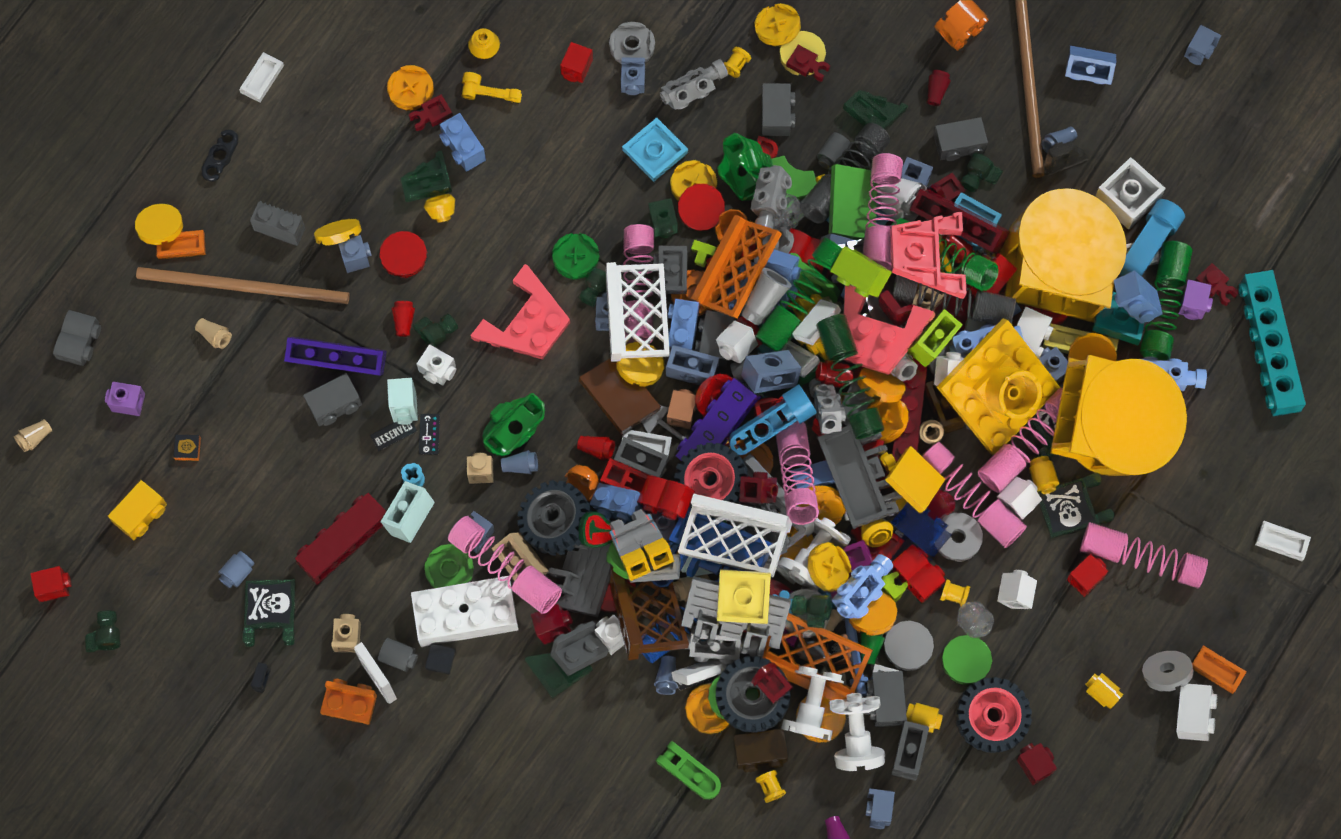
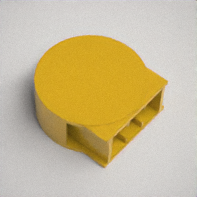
M1057 189L1040 195L1009 228L1010 232L1003 246V256L1018 270L1006 283L1005 296L1015 298L1016 303L1094 323L1095 316L1101 310L1111 308L1114 280L1120 274L1125 263L1127 247L1123 228L1112 210L1101 200L1089 193L1075 189Z
M1087 355V360L1083 361L1068 358L1050 453L1076 459L1087 469L1106 476L1141 475L1153 472L1171 460L1184 438L1187 414L1182 393L1174 379L1164 369L1146 360L1125 359L1111 361L1092 355Z

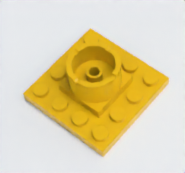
M1004 318L937 386L938 390L992 455H995L1004 444H1007L1011 437L1016 435L1020 428L1028 422V419L1032 418L1037 413V410L1041 409L1045 402L1061 388L1011 323Z

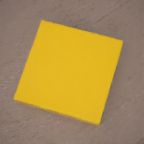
M910 446L903 452L885 481L916 511L922 513L945 481V478Z

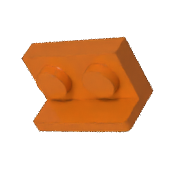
M333 679V682L326 681V692L320 711L321 715L370 725L377 698L372 687L365 684H357V687L347 685V681L341 679Z

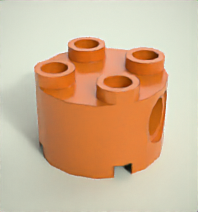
M960 0L945 13L946 20L944 21L940 18L934 28L952 48L958 51L967 43L966 40L971 35L975 37L984 29L983 26L989 19L973 0Z

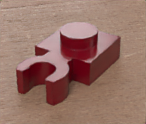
M799 44L786 62V67L805 77L810 72L816 80L821 82L824 80V75L818 71L823 69L829 72L830 70L828 63L823 61L817 62L818 55Z
M442 94L421 104L423 111H413L408 115L410 121L420 119V122L414 125L416 131L422 130L428 122L434 127L453 117V113Z
M1213 263L1195 279L1196 282L1211 285L1209 296L1212 298L1217 293L1220 302L1225 306L1230 303L1225 294H1231L1234 298L1239 294L1235 287L1226 285L1229 278Z

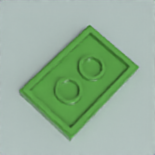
M839 164L832 166L829 234L856 240L864 239L866 224L869 222L867 213L870 211L868 202L871 200L869 196V191L872 189L870 185L871 170ZM872 181V185L874 187L877 186V183ZM873 190L871 192V196L873 198L877 197L876 190ZM872 200L870 207L873 209L876 208L877 203ZM872 211L869 214L870 220L876 218V214ZM869 223L868 228L876 225Z

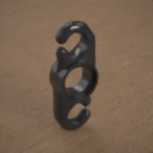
M222 131V137L230 135L233 140L225 143L223 138L219 137L217 144L209 149V154L201 168L202 177L205 180H218V174L210 176L207 171L210 168H216L220 174L223 171V167L230 163L239 142L238 134L235 131ZM222 150L226 152V157L223 160L214 159V154L217 151Z

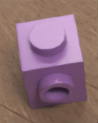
M1187 280L1183 289L1184 295L1181 298L1178 314L1184 315L1187 319L1197 320L1202 319L1205 312H1210L1213 301L1212 298H1209L1211 285Z
M112 382L111 389H108L106 392L105 402L112 412L140 416L145 392L141 386Z

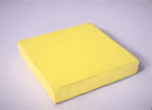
M720 570L717 621L768 624L771 573Z

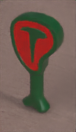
M587 512L582 516L579 523V538L584 546L597 548L613 542L610 535V522L602 514Z

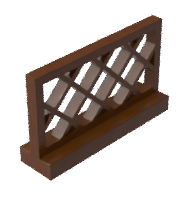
M611 567L609 585L628 660H636L639 654L687 649L689 642L685 627L681 626L682 616L673 583L669 584L666 589V587L654 585L652 581L641 582L636 588L629 584L627 579L616 574L613 571L614 567ZM648 585L656 591L650 596L641 590ZM660 593L670 598L667 604L656 599ZM636 596L646 601L642 607L633 603L632 600ZM652 604L660 608L661 611L654 615L646 609ZM666 612L675 617L671 624L661 618ZM641 615L652 620L647 627L637 621ZM656 623L666 628L662 635L652 630ZM670 632H673L680 636L681 641H671L666 637ZM647 634L657 641L653 644L643 645L642 639Z

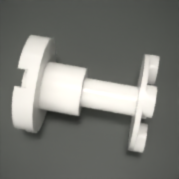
M825 517L822 520L816 518L813 521L814 532L817 535L807 549L801 548L794 560L781 557L776 568L778 573L793 585L795 582L803 585L801 589H808V591L819 590V587L813 582L808 571L810 551L815 546L826 542L844 548L851 541L848 535L834 529L835 523Z
M799 666V669L794 671L795 673L811 676L806 702H800L796 722L783 719L781 729L831 741L833 731L821 728L825 708L820 707L826 680L844 684V681L841 680L842 675L823 672L822 676L817 674L818 669Z
M851 693L846 695L847 699L831 700L829 705L832 712L848 714L850 732L845 734L846 748L836 752L834 755L836 767L845 771H857V766H865V770H870L884 765L885 751L882 748L871 746V736L869 731H865L863 714L878 709L881 705L880 697L870 696L862 698L860 693Z

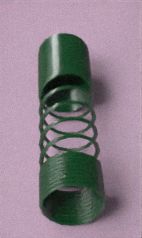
M837 314L819 321L816 327L819 331L818 333L828 361H835L831 366V370L842 371L836 376L835 381L846 383L840 388L839 393L850 395L844 400L843 405L854 407L849 411L847 417H849L848 420L853 429L855 439L867 438L882 432L885 427L878 408L866 409L850 416V413L874 402L875 399L852 405L845 403L853 396L870 390V387L855 392H841L847 385L862 380L867 376L864 375L846 381L837 380L843 373L861 367L863 364L860 363L844 369L833 368L839 361L859 353L857 352L858 349L853 340L854 338L846 315Z

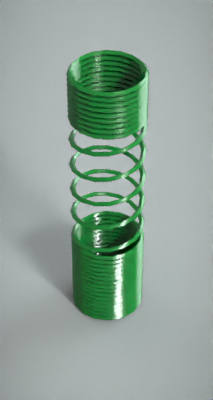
M903 218L895 220L897 225L909 222ZM945 238L939 240V243L945 241L944 250L940 255V258L942 257V267L940 269H943L945 273L954 274L962 266L961 274L965 275L966 284L981 291H986L993 286L999 271L996 263L975 253H971L966 257L967 252L965 248L957 251L955 243L947 247V240ZM954 245L955 250L952 258L943 266L947 250L950 246ZM964 250L965 254L961 264L953 271L954 261L958 253ZM971 255H974V257H972V258L969 260V262L967 263V265H966V267H965V269H964L965 263H966V261L968 260V258H969ZM952 261V272H947L944 268Z
M823 238L822 242L817 246L818 248L813 252L812 256L816 260H807L809 266L817 274L804 269L800 270L801 275L809 284L800 280H793L795 287L803 295L792 290L786 292L787 296L797 306L780 300L779 305L774 307L775 309H773L768 319L763 323L764 325L755 335L759 341L775 352L782 351L783 347L788 343L787 341L792 337V333L801 323V320L786 310L781 302L808 314L788 292L815 304V301L805 294L795 282L806 285L820 294L822 291L803 272H807L829 283V280L821 275L810 263L812 261L829 270L832 269L843 248L828 238Z
M1167 241L1162 244L1156 281L1154 282L1157 291L1160 290L1171 296L1184 295L1183 291L1171 287H1182L1186 284L1193 252L1190 245L1179 241ZM1157 281H1158L1160 284L1165 285V286H1168V287L1159 288V287L1157 286ZM1164 290H1175L1181 294H1172ZM1159 299L1160 304L1173 308L1181 306V303L1176 300ZM1161 301L1175 302L1179 305H1169ZM1162 310V312L1176 315V317L1160 315L1161 317L1169 319H1176L1179 317L1177 313L1167 310ZM1150 321L1145 326L1146 332L1143 333L1140 354L1143 357H1155L1158 360L1167 361L1170 359L1172 352L1173 336L1159 330L1147 331V327L1151 324L1165 330H1175L1177 327L1168 322ZM1157 324H1167L1173 326L1174 328H1166L1159 326Z

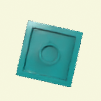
M1113 292L1111 308H1104L1095 316L1092 331L1138 345L1141 341L1144 323L1141 324L1134 317L1131 318L1123 307L1120 308L1114 297L1117 293Z

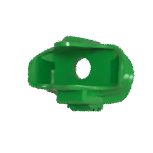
M733 133L723 140V159L717 167L718 175L731 187L739 200L752 201L760 168L771 167L773 163L770 155L763 153L758 142L747 139L738 133ZM741 165L747 171V174L742 177L738 173Z
M530 393L526 397L515 399L510 403H499L491 411V420L483 431L482 437L485 449L490 453L506 456L526 443L534 435L538 425L544 419L545 407L543 401L534 393ZM518 421L522 425V431L519 434H512L509 431L508 426L511 422Z

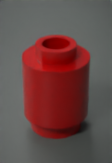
M827 360L819 362L815 374L816 381L838 388L846 384L835 381L836 376L842 371L831 370L834 362ZM836 363L833 366L834 369H844L850 367L849 365L842 363ZM849 370L843 373L837 380H852L853 371Z

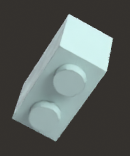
M412 378L388 379V401L393 422L406 425L412 423V421H417V396Z
M405 481L382 518L381 523L391 536L411 543L435 502L425 488Z

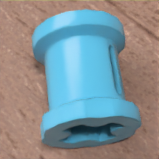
M406 464L402 468L403 483L406 481L423 487L425 477L422 473V468L418 464ZM417 474V477H418V478L415 479V478L412 477V478L409 480V477H408L409 475L415 476V475Z

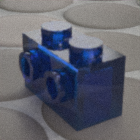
M907 502L891 523L923 551L934 557L952 535L946 529L949 525L938 516L935 519L929 515L931 510L928 507L925 511L919 513Z

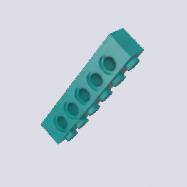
M1270 270L1245 274L1239 283V294L1241 297H1244L1246 304L1244 305V315L1246 319H1249L1251 325L1249 335L1251 341L1255 342V360L1257 364H1260L1262 371L1260 373L1261 385L1265 386L1267 392L1265 396L1266 406L1268 409H1271L1272 416L1301 412L1306 402L1274 272ZM1255 296L1263 297L1265 302L1257 301ZM1260 318L1268 319L1270 324L1262 323ZM1265 340L1273 341L1275 347L1267 345ZM1271 362L1278 363L1281 369L1273 368ZM1276 385H1283L1286 388V392L1279 391Z

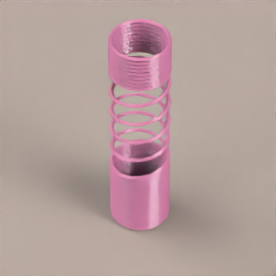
M882 153L874 156L872 159L870 181L872 189L869 191L871 200L868 202L870 211L867 213L869 222L866 224L863 255L891 270L890 230L892 226L897 225V222L890 218L870 220L869 214L871 211L884 217H892L898 214L895 208L886 206H893L899 203L896 197L888 195L900 192V189L894 185L901 181L903 160L897 155ZM872 181L879 185L874 187ZM889 186L897 188L898 191L887 193L876 188ZM873 190H876L879 193L887 195H881L873 198L871 196V192ZM887 197L893 198L897 200V202L893 204H886L876 201L875 199ZM873 200L878 204L886 206L876 207L872 209L870 207V203ZM891 209L894 210L896 213L892 215H885L875 212L874 210ZM890 220L894 222V225L884 226L873 221ZM869 223L876 225L868 228Z
M642 224L627 226L624 229L623 253L628 259L624 261L623 265H626V262L629 260L635 262L653 261V257L642 254H648L654 250V229ZM626 252L630 254H636L638 256L628 257L626 255ZM647 257L651 258V260H636L634 258ZM625 272L623 278L627 281L626 284L632 283L634 280H628L625 277L628 272ZM647 279L648 281H650L651 284H653V280ZM637 290L636 292H647L648 290ZM628 292L623 297V301L629 308H631L638 300L626 302L625 297L628 295H632L630 292ZM641 303L634 312L644 319L651 310ZM631 314L624 320V325L631 331L640 323ZM653 315L646 321L652 327ZM642 326L635 334L645 342L653 333L645 326ZM631 337L625 344L637 341Z
M1059 388L1045 402L1046 410H1037L1038 419L1030 418L1028 419L1029 427L1020 428L1021 436L1013 435L1011 437L1012 445L1004 444L978 470L979 477L990 489L1001 493L1025 469L1026 462L1030 463L1028 456L1016 448L1013 442L1014 437L1022 439L1034 453L1039 454L1038 449L1023 437L1021 432L1023 428L1030 430L1042 444L1048 445L1047 441L1032 429L1030 421L1036 420L1040 422L1043 428L1050 435L1054 436V430L1041 421L1039 412L1048 413L1056 423L1055 419L1058 416L1063 388Z
M796 421L776 434L782 482L784 484L783 490L785 493L787 516L792 523L805 525L813 522L818 517L819 510L815 494L816 489L813 485L814 477L812 476V462L809 458L810 448L806 424L804 422L800 424ZM809 460V465L803 464ZM797 465L807 466V468L802 471L789 470L790 468ZM808 469H810L811 472L810 474L802 473L804 471H807ZM787 471L791 473H796L789 477H786L785 475ZM799 474L808 475V477L803 480L790 479L791 477ZM809 478H811L812 480L811 483L803 482L805 480H808ZM788 480L797 482L792 484L791 486H788L786 484ZM800 483L809 484L807 488H791ZM799 504H809L807 507H796Z
M941 442L934 444L922 456L939 474L955 458ZM961 464L945 477V480L950 477L945 486V491H951L959 486L954 499L959 500L968 495L963 504L964 509H968L978 503L973 511V517H979V524L985 527L986 531L990 532L993 538L997 539L1004 548L1009 547L1025 531L1027 525L1023 524L1000 499L996 500L980 514L974 516L978 507L991 490L971 505L965 507L971 495L981 484V481L967 493L956 498L962 486L972 475L970 473L954 487L947 489L953 477L962 468L963 464Z
M469 516L461 518L451 529L448 541L463 553H468L470 558L478 557V564L480 566L488 565V572L490 574L498 572L499 581L508 580L509 589H512L514 593L541 612V614L547 613L560 598L562 589L533 566L526 567L517 576L511 587L509 585L510 579L521 568L524 559H521L515 565L507 578L500 579L501 569L511 561L514 551L507 555L499 569L491 572V562L499 556L505 545L501 544L493 553L490 561L481 564V555L492 545L495 537L492 536L487 540L478 555L471 556L470 552L481 541L485 529Z
M1091 522L1088 523L1080 552L1118 563L1124 549L1122 565H1124L1135 542L1138 540L1134 568L1137 569L1146 548L1150 544L1147 573H1149L1159 551L1163 547L1159 576H1162L1170 557L1175 551L1172 581L1175 579L1180 568L1177 579L1178 583L1197 587V589L1200 588L1206 573L1208 559L1188 554L1187 552L1177 566L1178 552L1177 549H1173L1164 564L1165 546L1161 545L1151 561L1153 543L1149 541L1139 557V537L1135 538L1126 555L1128 535L1126 533L1124 534V532L1105 528V526L1103 527Z

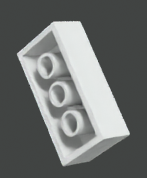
M498 578L411 592L417 636L421 647L518 630L512 589L508 588V580L499 581ZM463 608H469L465 613L460 612Z

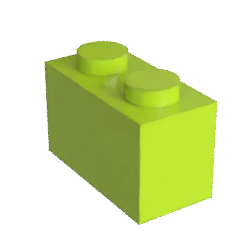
M847 246L843 247L830 271L838 276L836 279L838 282L848 287L852 284L856 287L855 292L866 298L869 295L879 297L892 273L877 262Z
M944 309L930 322L907 352L926 367L936 359L961 328L962 324Z

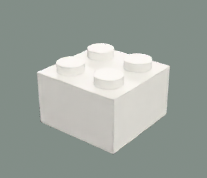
M1130 157L1098 188L1095 197L1105 203L1118 220L1129 230L1154 206L1158 199L1162 198L1166 188Z

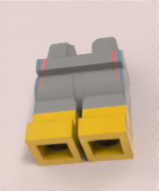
M642 509L633 512L631 515L633 521L624 525L623 521L619 519L610 523V535L630 581L651 572L646 556L654 571L674 562L671 549L661 535L651 514L647 515ZM662 553H666L662 560L653 559ZM643 563L641 569L637 571H632L630 569L631 567Z

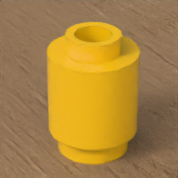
M1041 456L1031 460L1029 470L1033 483L1038 488L1037 491L1042 492V494L1054 492L1059 485V480L1053 462L1049 460L1048 456Z
M1103 673L1100 676L1094 674L1085 684L1089 687L1086 692L1103 707L1107 706L1110 710L1124 695L1119 691L1120 688Z
M909 703L906 713L907 721L929 726L928 732L933 733L934 729H940L943 715L939 714L938 708L920 703L915 705Z

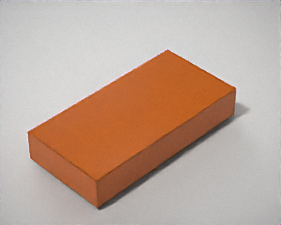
M203 230L181 232L173 241L161 242L162 245H156L158 259L206 255L205 233Z
M1204 645L1192 663L1194 671L1234 694L1247 672Z

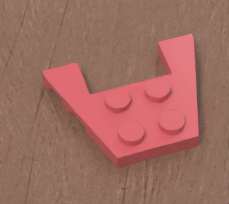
M962 212L953 213L952 216L948 217L937 216L929 221L921 222V220L892 226L890 230L892 273L964 299L966 296L965 275L940 272L938 235L961 236L963 232Z
M525 264L513 279V284L530 294L531 297L504 332L483 319L471 334V339L477 342L490 343L495 347L501 346L512 349L514 352L543 360L570 324V319L529 266Z
M851 285L849 287L845 286L844 315H846L854 338L853 340L858 349L857 352L859 353L843 360L856 365L862 363V367L889 375L907 353L913 341L922 334L928 322L933 320L935 312L913 305L905 328L897 327L860 315L866 297L856 293V287Z

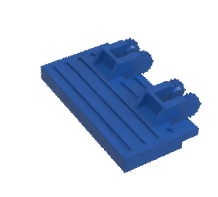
M688 508L685 518H679L668 539V545L672 554H676L679 549L691 508ZM696 515L694 524L697 530L710 523L707 516ZM724 522L715 525L721 535L734 528ZM713 527L700 534L705 544L718 537ZM743 530L739 531L744 541L754 536ZM737 532L724 539L729 550L742 543ZM696 536L688 541L686 549L694 551L703 546L699 537ZM760 538L747 545L752 555L766 548ZM765 540L768 547L773 544ZM721 541L708 548L711 555L719 556L726 552ZM745 547L732 554L735 561L742 562L750 557ZM769 553L756 559L759 567L764 568L770 556ZM679 554L681 558L680 570H682L688 556ZM693 557L686 574L689 577L695 576L699 567L716 575L719 574L722 566H724L723 570H747Z

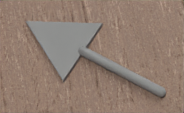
M661 406L660 411L642 422L647 433H651L659 423L681 441L686 438L662 420L669 407Z

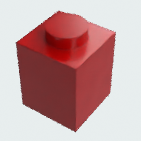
M571 42L560 65L561 75L568 81L583 83L593 61V50Z
M1090 554L1069 574L1067 581L1085 597L1105 578L1108 573L1107 566L1100 558H1094Z
M60 566L30 573L34 595L39 602L69 596L68 587H71V579L69 573H65Z

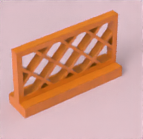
M734 215L691 299L699 302L707 310H715L738 319L782 233L778 230L747 221L741 216ZM753 231H754V232H755V236H753L752 238H750L751 235H752V233H753ZM771 235L768 243L763 245L762 239ZM757 243V249L749 253L748 247ZM742 252H743L744 257L741 258V259H739L740 256H741V254H742ZM759 256L757 264L752 266L751 260ZM745 264L746 270L738 274L737 268ZM731 273H732L733 278L730 279V280H728V278L730 277V275H731ZM748 277L746 285L740 287V281ZM734 285L735 292L727 296L726 289ZM721 294L722 299L717 301L718 297ZM737 299L734 308L730 310L729 302Z
M788 613L787 620L793 623L795 631L783 634L781 641L786 653L777 655L769 651L771 638L769 636L762 658L775 663L783 671L788 681L805 689H809L811 676L795 673L794 671L798 670L799 666H811V668L817 669L816 664L827 661L832 673L840 675L850 671L854 682L849 687L842 683L826 680L823 697L830 700L847 699V694L855 693L873 650ZM807 630L815 632L818 641L806 645L802 632ZM797 634L802 647L790 650L785 638ZM831 640L838 642L841 651L829 655L825 642ZM821 645L825 657L813 661L809 648ZM804 650L809 663L804 665L797 664L792 654ZM856 650L865 654L862 662L852 665L847 653ZM843 655L848 667L836 671L831 659ZM859 668V670H858V672H857V675H856V672H855L854 669Z

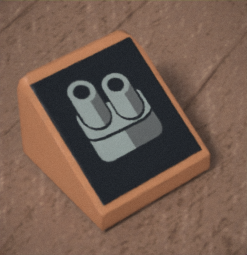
M846 634L840 635V636H842V637L848 639V636H847ZM831 640L827 643L829 653L834 654L841 651L838 642ZM849 652L847 654L851 660V652ZM843 655L831 659L834 666L847 664Z

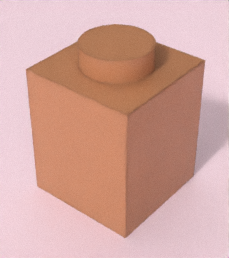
M686 389L673 390L667 414L668 425L691 429L696 408V395L692 391Z

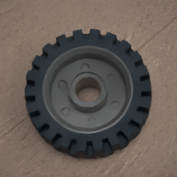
M555 480L549 481V485L545 482L541 483V488L534 487L532 489L533 494L527 493L525 496L527 502L522 501L520 504L522 511H518L520 520H517L518 526L521 528L519 530L525 540L541 553H548L550 555H556V552L560 555L566 554V549L571 552L574 550V544L578 546L582 544L579 538V523L585 513L592 511L591 506L585 496L570 483L560 480L558 483ZM555 515H558V518L552 521V518Z
M748 656L738 659L726 667L717 682L716 702L721 715L733 727L744 732L754 733L766 731L774 727L782 720L789 707L790 691L772 704L761 689L751 683L754 675L761 667L772 663L766 658ZM778 667V668H777L778 671H779V672L784 676V678L787 680V678H786L785 674L783 673V671ZM751 688L760 691V697L755 701H751L746 697L747 691Z

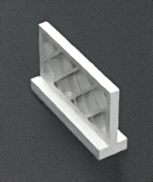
M616 262L606 263L611 362L621 361V358L669 357L664 264L616 265ZM648 271H659V279L654 284H651L644 278ZM621 272H631L637 278L630 285H627L621 279ZM640 280L649 287L643 296H640L632 289ZM652 291L661 298V301L655 307L645 300ZM628 292L638 299L631 308L623 302V297ZM641 303L651 310L644 319L634 312ZM630 314L640 322L632 331L624 325V320ZM653 314L662 319V324L657 330L646 322ZM642 326H645L653 333L645 342L635 334ZM656 336L664 343V350H653L648 344ZM631 337L641 344L637 351H626L625 343Z
M693 494L691 512L678 553L747 571L769 572L771 577H774L787 532L790 533L792 526L789 517ZM696 515L707 516L710 523L697 530L694 524ZM724 520L730 521L734 528L721 535L715 525ZM747 526L754 527L758 534L744 541L739 531ZM713 527L718 537L705 544L700 534ZM771 531L780 533L778 541L768 547L763 536ZM737 532L742 543L729 550L724 539ZM696 536L699 537L703 546L694 551L686 549L688 541ZM760 538L766 548L752 555L747 545ZM721 541L726 552L719 556L711 555L708 548ZM745 547L750 557L742 562L735 561L732 554ZM769 553L772 558L769 569L759 567L756 559Z

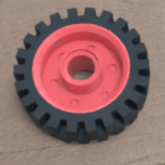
M706 443V445H697L696 449L691 448L687 456L683 455L681 464L678 463L676 467L678 470L674 476L676 482L687 485L695 491L694 494L736 504L740 503V480L742 476H748V469L742 458L735 451L719 443ZM711 475H716L717 481L715 484L708 486V478Z
M997 677L981 679L970 685L960 696L955 711L956 725L965 741L977 750L991 753L1003 752L1020 743L1028 733L1032 720V711L1029 707L1030 702L1026 699L1023 690H1020L1015 683H1011L1009 680ZM990 708L998 711L999 719L997 722H993L988 718L987 713Z

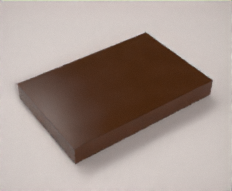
M611 358L580 376L579 382L622 435L660 411L661 406L646 387L635 383L630 384L625 381L617 370V361L611 362Z

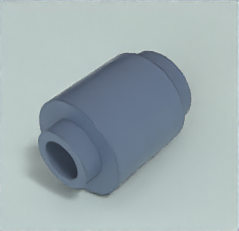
M239 551L237 555L233 554L218 571L221 575L219 580L228 588H231L232 585L237 588L252 571L251 567L255 563L245 553Z

